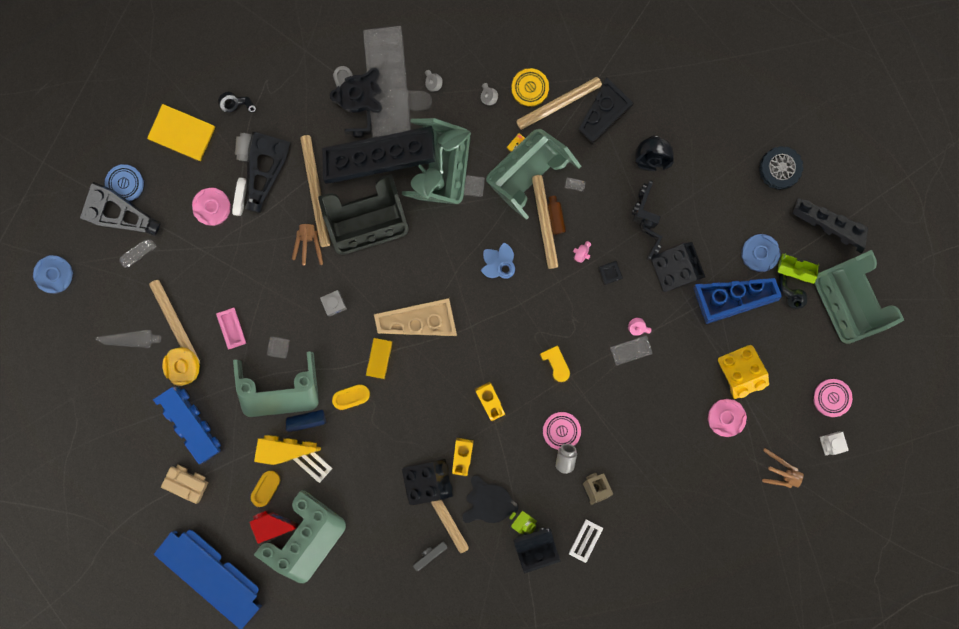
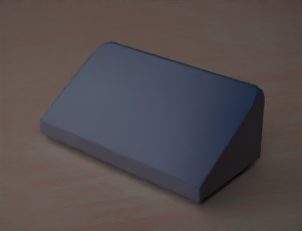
M318 410L286 418V431L293 432L324 425L326 423L324 411Z

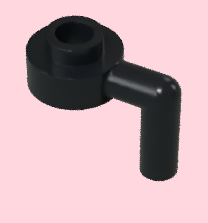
M225 92L218 99V104L224 112H232L236 110L238 105L242 104L246 105L249 112L256 110L248 96L236 97L232 92Z
M780 274L779 290L788 297L789 306L795 309L803 308L807 304L806 292L800 289H789L787 287V276Z

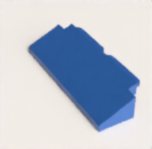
M193 530L183 532L180 537L176 536V531H172L154 555L236 627L243 629L262 607V605H256L253 602L258 596V587L231 563L228 562L224 565L220 563L221 555Z

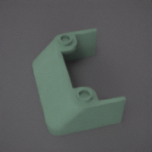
M435 118L411 119L410 122L422 127L432 126L434 129L435 162L429 163V168L435 167L439 169V137L451 129L467 130ZM470 136L454 150L445 151L443 149L442 163L444 173L442 176L445 182L443 188L433 190L429 199L415 191H402V195L423 201L459 204L464 195Z
M536 129L487 175L486 181L513 210L525 219H528L529 216L522 208L527 202V196L524 192L533 184L532 177L543 175L550 167L554 170L563 169L568 162L578 169L581 165L567 146L544 130Z
M311 351L307 352L309 371L300 372L296 375L294 389L256 393L255 383L251 379L243 378L242 361L233 360L236 392L243 414L248 417L314 410L319 403L314 353Z

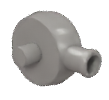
M426 70V88L430 91H438L442 86L441 76Z
M484 83L482 85L484 90L481 93V101L485 105H493L498 99V93L494 88H489L488 84Z

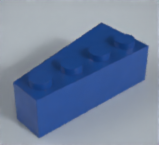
M775 278L695 284L693 288L706 324L779 301L781 298Z
M171 387L153 399L156 405H162L165 418L175 423L173 426L175 432L180 438L186 439L184 444L198 464H203L221 452L219 448L221 444L216 437H212L209 433L211 429L205 420L202 421L198 416L200 414L198 408L194 404H190L188 400L190 397L186 390L180 387Z

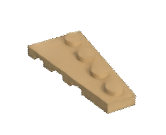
M449 298L374 314L378 334L457 336Z

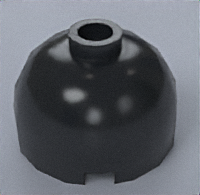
M651 136L640 142L635 154V161L638 163V167L648 171H657L655 167H663V170L671 167L674 163L671 144L659 136Z

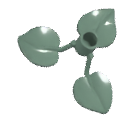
M451 129L439 137V169L431 167L426 171L422 165H418L423 173L416 175L411 180V186L416 193L429 199L433 190H439L444 187L443 149L451 151L459 147L471 135L470 131Z

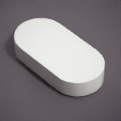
M239 177L233 203V215L241 216L243 213L247 191L246 178Z

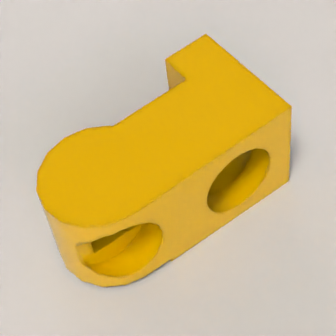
M558 346L540 354L542 361L548 359L553 369V378L557 382H564L569 378L570 371Z
M490 382L474 389L491 421L505 415Z
M456 438L452 474L468 475L474 440Z

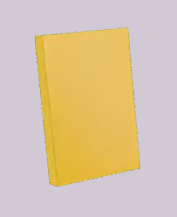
M162 104L147 139L201 162L215 126Z

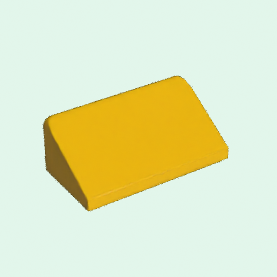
M373 339L366 376L385 379L392 341Z

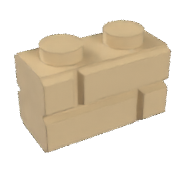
M179 464L176 467L171 466L161 488L195 504L199 503L208 485V482L204 480L205 476L196 472L192 475L187 472L188 468Z

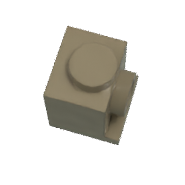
M594 473L586 477L587 480L583 485L591 505L608 499L613 495L604 473L601 475Z

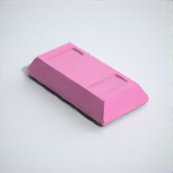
M235 308L216 313L228 350L247 344Z

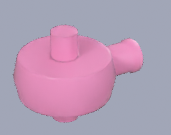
M586 241L584 245H580L578 249L574 248L573 252L576 253L574 259L577 262L582 263L585 258H590L588 251L591 243L589 241Z
M634 318L628 324V330L633 335H641L644 332L650 334L651 328L646 327V323L641 318Z

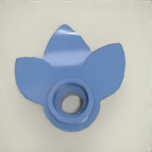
M503 243L499 252L492 249L484 250L483 256L487 265L482 268L481 272L489 278L500 276L501 278L508 279L514 275L515 265L512 262L514 253L508 244ZM503 266L509 267V271L507 273H504L502 271Z

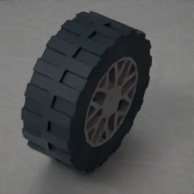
M779 146L772 148L760 161L759 172L761 179L770 188H776V190H784L793 186L802 176L803 161H801V156L794 149H790V147Z

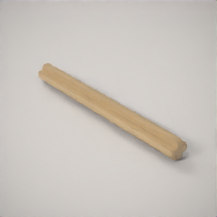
M304 135L300 137L319 242L321 247H327L331 243L318 200V196H321V189L310 135Z

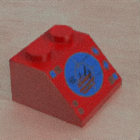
M267 511L254 515V520L249 522L258 544L298 527V523L273 512L268 514Z

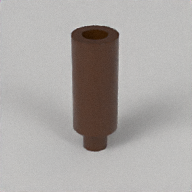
M556 196L549 197L550 204L547 205L553 235L566 232L561 203L557 202Z

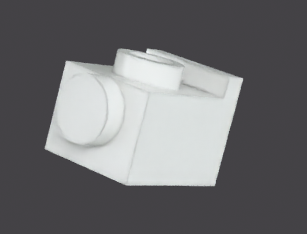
M835 432L820 437L825 456L849 451L843 432Z

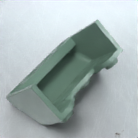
M872 250L818 273L815 281V286L840 340L846 344L887 330L904 321L900 310L896 306L889 305L881 309L865 275L877 266V260Z
M301 490L293 500L292 507L304 520L282 550L272 543H264L258 548L254 556L279 574L298 583H305L312 577L346 529V522L305 490Z

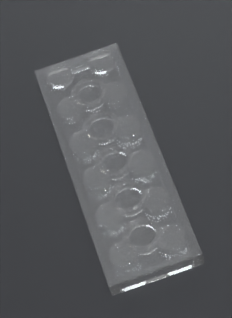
M402 27L363 30L367 72L373 67L379 70L380 76L377 84L382 89L380 94L374 96L381 103L382 111L378 114L370 111L373 138L411 130Z

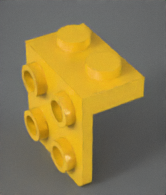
M752 345L718 358V363L730 384V391L734 400L746 397L749 393L763 390L766 386H769L768 372Z

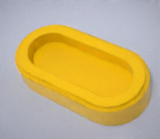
M356 385L336 392L333 395L332 403L335 408L345 410L367 402L370 397V391L364 385Z
M267 471L261 476L251 494V501L255 506L263 507L270 502L281 481L277 472Z

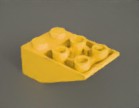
M264 435V438H258L254 462L270 465L281 464L320 451L321 447H316L317 443L305 441L302 444H297L298 440L283 438V441H279L278 436Z

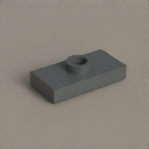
M443 540L433 549L430 546L421 553L423 557L413 564L415 570H421L446 550L448 545Z

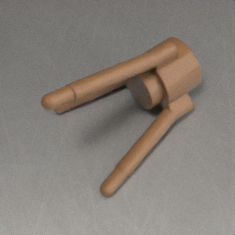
M301 224L299 225V231H297L292 260L296 259L301 239L303 241L302 265L306 264L307 242L312 241V238H314L319 264H323L318 231H314V225Z
M765 448L763 450L790 470L784 472L769 467L770 471L784 476V481L762 479V482L798 488L802 483L803 473L798 472V468L790 465Z

